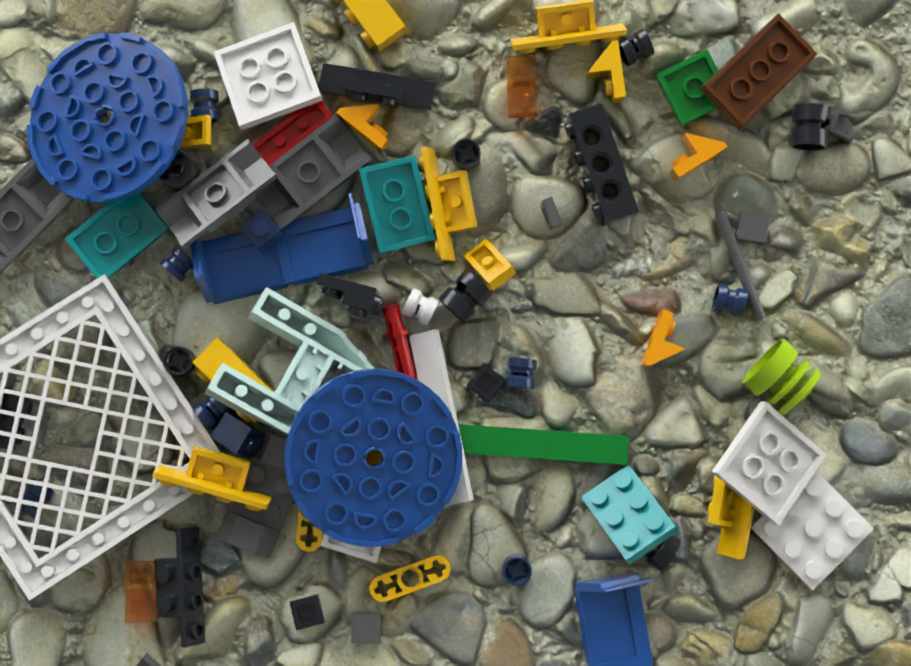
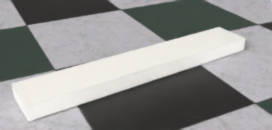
M439 329L410 335L409 339L418 380L442 399L452 413L457 430L459 431ZM463 445L461 474L455 493L448 505L474 500Z

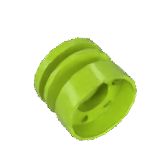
M784 338L770 347L751 367L742 380V384L755 396H759L769 389L770 393L765 402L771 406L777 403L774 409L782 416L798 406L810 394L821 376V371L817 367H812L808 370L810 366L808 359H804L796 365L793 364L798 355V350Z

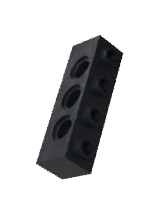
M602 103L569 113L567 117L568 123L564 124L565 131L569 140L574 139L577 150L573 151L578 167L583 166L586 177H583V183L586 192L593 195L595 204H592V209L596 220H601L603 226L636 216L639 210ZM586 133L595 134L598 138V143L596 145L586 144L583 140V135ZM598 159L603 160L607 164V171L602 173L595 171L592 162ZM606 186L614 188L616 198L613 200L604 198L602 188Z

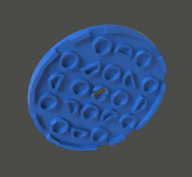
M104 32L91 35L77 41L61 52L46 68L48 73L41 85H36L29 104V108L32 111L30 124L27 125V140L32 158L36 162L38 170L52 186L61 192L89 203H112L140 193L165 172L177 154L184 137L188 117V102L180 72L170 57L160 48L140 36L121 32V34H106ZM107 111H112L111 118L108 121L109 124H102L103 114Z
M374 368L352 371L340 375L319 387L309 396L296 413L285 443L284 468L290 492L303 515L318 529L325 532L326 535L338 541L361 547H379L396 544L415 533L416 535L430 526L445 505H448L451 501L462 469L460 433L446 404L436 393L419 380L388 369ZM376 449L382 454L381 461L373 466L367 464L365 457L370 451Z

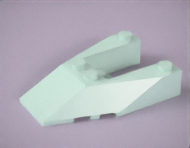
M266 287L250 312L248 319L299 347L275 392L222 363L204 393L236 411L288 434L296 413L309 396L319 387L340 375L362 369H374V367L369 363L361 350H358L350 342L342 330Z

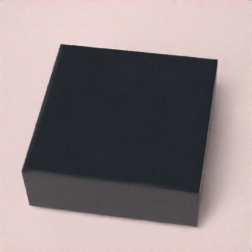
M483 363L466 386L489 403L506 382V379Z
M319 594L289 602L296 630L325 623Z

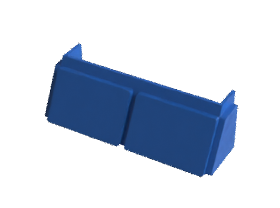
M349 193L351 207L294 220L281 230L285 236L263 254L245 232L202 242L199 237L190 246L195 280L206 303L220 304L258 295L266 287L275 291L288 288L291 284L297 286L318 280L319 273L336 277L369 269V265H373L374 260L360 202L354 204L352 194Z
M623 574L576 582L577 588L574 589L588 666H653L639 584L651 582L650 578H639V574Z

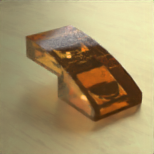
M534 55L506 56L508 117H537Z
M125 561V622H156L155 561Z

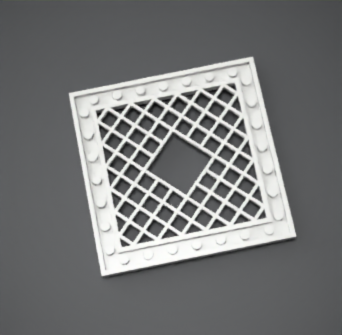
M105 274L0 339V375L3 374L0 385V408L4 393L20 396L16 412L0 409L1 414L15 416L11 433L0 430V435L10 437L7 453L0 452V456L5 457L2 474L0 473V556L30 601L194 494L189 492L187 487L180 485L171 487L160 482L157 483L156 478H153L152 482L137 480L139 463L155 466V469L159 465L187 472L189 463L182 466L184 453L190 459L195 445L220 452V450L194 413L191 405L170 373L164 368L163 362ZM97 316L101 324L90 322L88 320ZM85 325L101 328L97 344L81 341ZM80 326L77 340L62 337ZM105 330L117 348L102 345ZM60 341L75 344L72 360L56 357ZM54 342L51 356L37 353ZM80 345L96 348L93 364L77 361ZM101 350L117 353L113 369L97 365ZM121 354L133 373L118 370ZM34 357L50 360L46 376L31 373ZM29 358L26 372L11 369ZM55 361L71 364L67 380L51 377ZM76 365L91 368L88 385L72 381ZM96 370L112 373L109 389L93 386ZM9 373L24 375L21 392L5 389ZM117 374L133 377L129 393L113 390ZM30 377L45 380L42 396L26 393ZM137 379L149 397L134 394ZM50 381L66 384L63 400L47 397ZM71 385L87 389L83 405L67 402ZM91 390L107 393L104 409L88 406ZM112 394L128 397L125 413L109 410ZM25 397L41 400L37 416L21 413ZM133 398L148 401L145 418L129 414ZM45 402L103 413L90 470L33 459ZM153 404L165 422L150 419ZM108 414L123 417L120 434L104 430ZM20 418L36 421L32 437L16 434ZM128 419L144 422L140 438L124 435ZM148 423L164 426L161 442L145 439ZM169 428L181 446L165 443ZM103 435L119 438L115 454L99 451ZM15 438L31 441L28 457L12 454ZM123 439L139 442L136 458L120 455ZM144 443L160 446L157 462L141 459ZM164 447L180 450L177 466L161 463ZM98 455L114 458L111 474L95 471ZM10 459L26 462L23 478L7 475ZM119 459L135 462L131 478L115 475ZM31 463L47 466L44 482L28 479ZM52 467L68 470L65 486L49 483ZM73 471L89 474L85 490L69 487ZM94 475L109 478L106 494L90 491ZM6 479L22 482L18 498L2 495ZM114 480L130 483L127 499L111 496ZM27 483L43 486L39 502L23 499ZM135 484L150 487L131 499ZM47 488L63 490L60 507L44 504ZM68 492L84 495L81 511L65 508ZM89 496L105 499L101 515L85 512ZM3 500L17 503L14 516ZM110 500L125 503L106 516ZM22 504L38 507L34 523L18 520ZM43 508L59 511L55 527L39 524ZM64 512L79 515L76 531L60 528ZM84 516L100 519L81 532ZM19 525L33 528L30 541ZM38 529L54 532L50 548L34 545ZM59 533L74 536L55 548ZM36 550L49 553L40 558Z

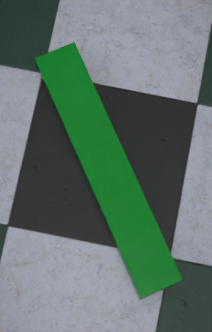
M458 424L464 454L628 465L629 436Z

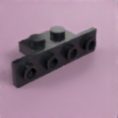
M326 63L322 66L319 91L322 93L350 97L351 100L365 103L367 100L379 102V104L386 107L401 105L431 110L435 90V82L430 80Z
M199 527L175 529L177 557L155 559L158 617L180 618L181 647L185 648L205 643Z

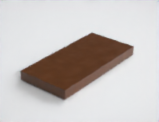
M778 13L699 90L739 131L817 53Z

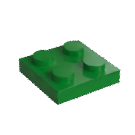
M708 49L655 76L680 127L717 109L699 90L718 72Z

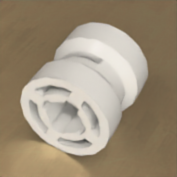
M414 288L401 314L407 317H416L419 323L428 326L440 301L433 297L427 298L423 296L421 291Z

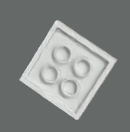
M294 22L214 52L241 130L323 100Z
M760 401L712 470V473L772 524L780 525L827 454L770 404Z
M817 471L780 525L772 524L762 514L751 525V530L811 590H814L874 530Z

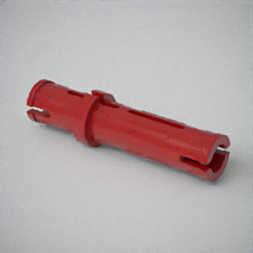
M395 304L383 307L381 309L388 332L385 335L386 339L390 340L397 372L417 379L406 336L409 333L408 329L404 327L400 305Z

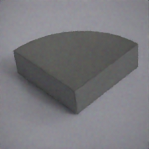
M836 105L831 113L830 124L825 129L829 131V136L850 144L854 137V129L846 111Z

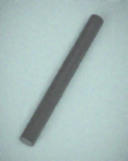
M726 211L715 214L741 285L743 289L748 290L747 300L755 321L764 319L766 314Z

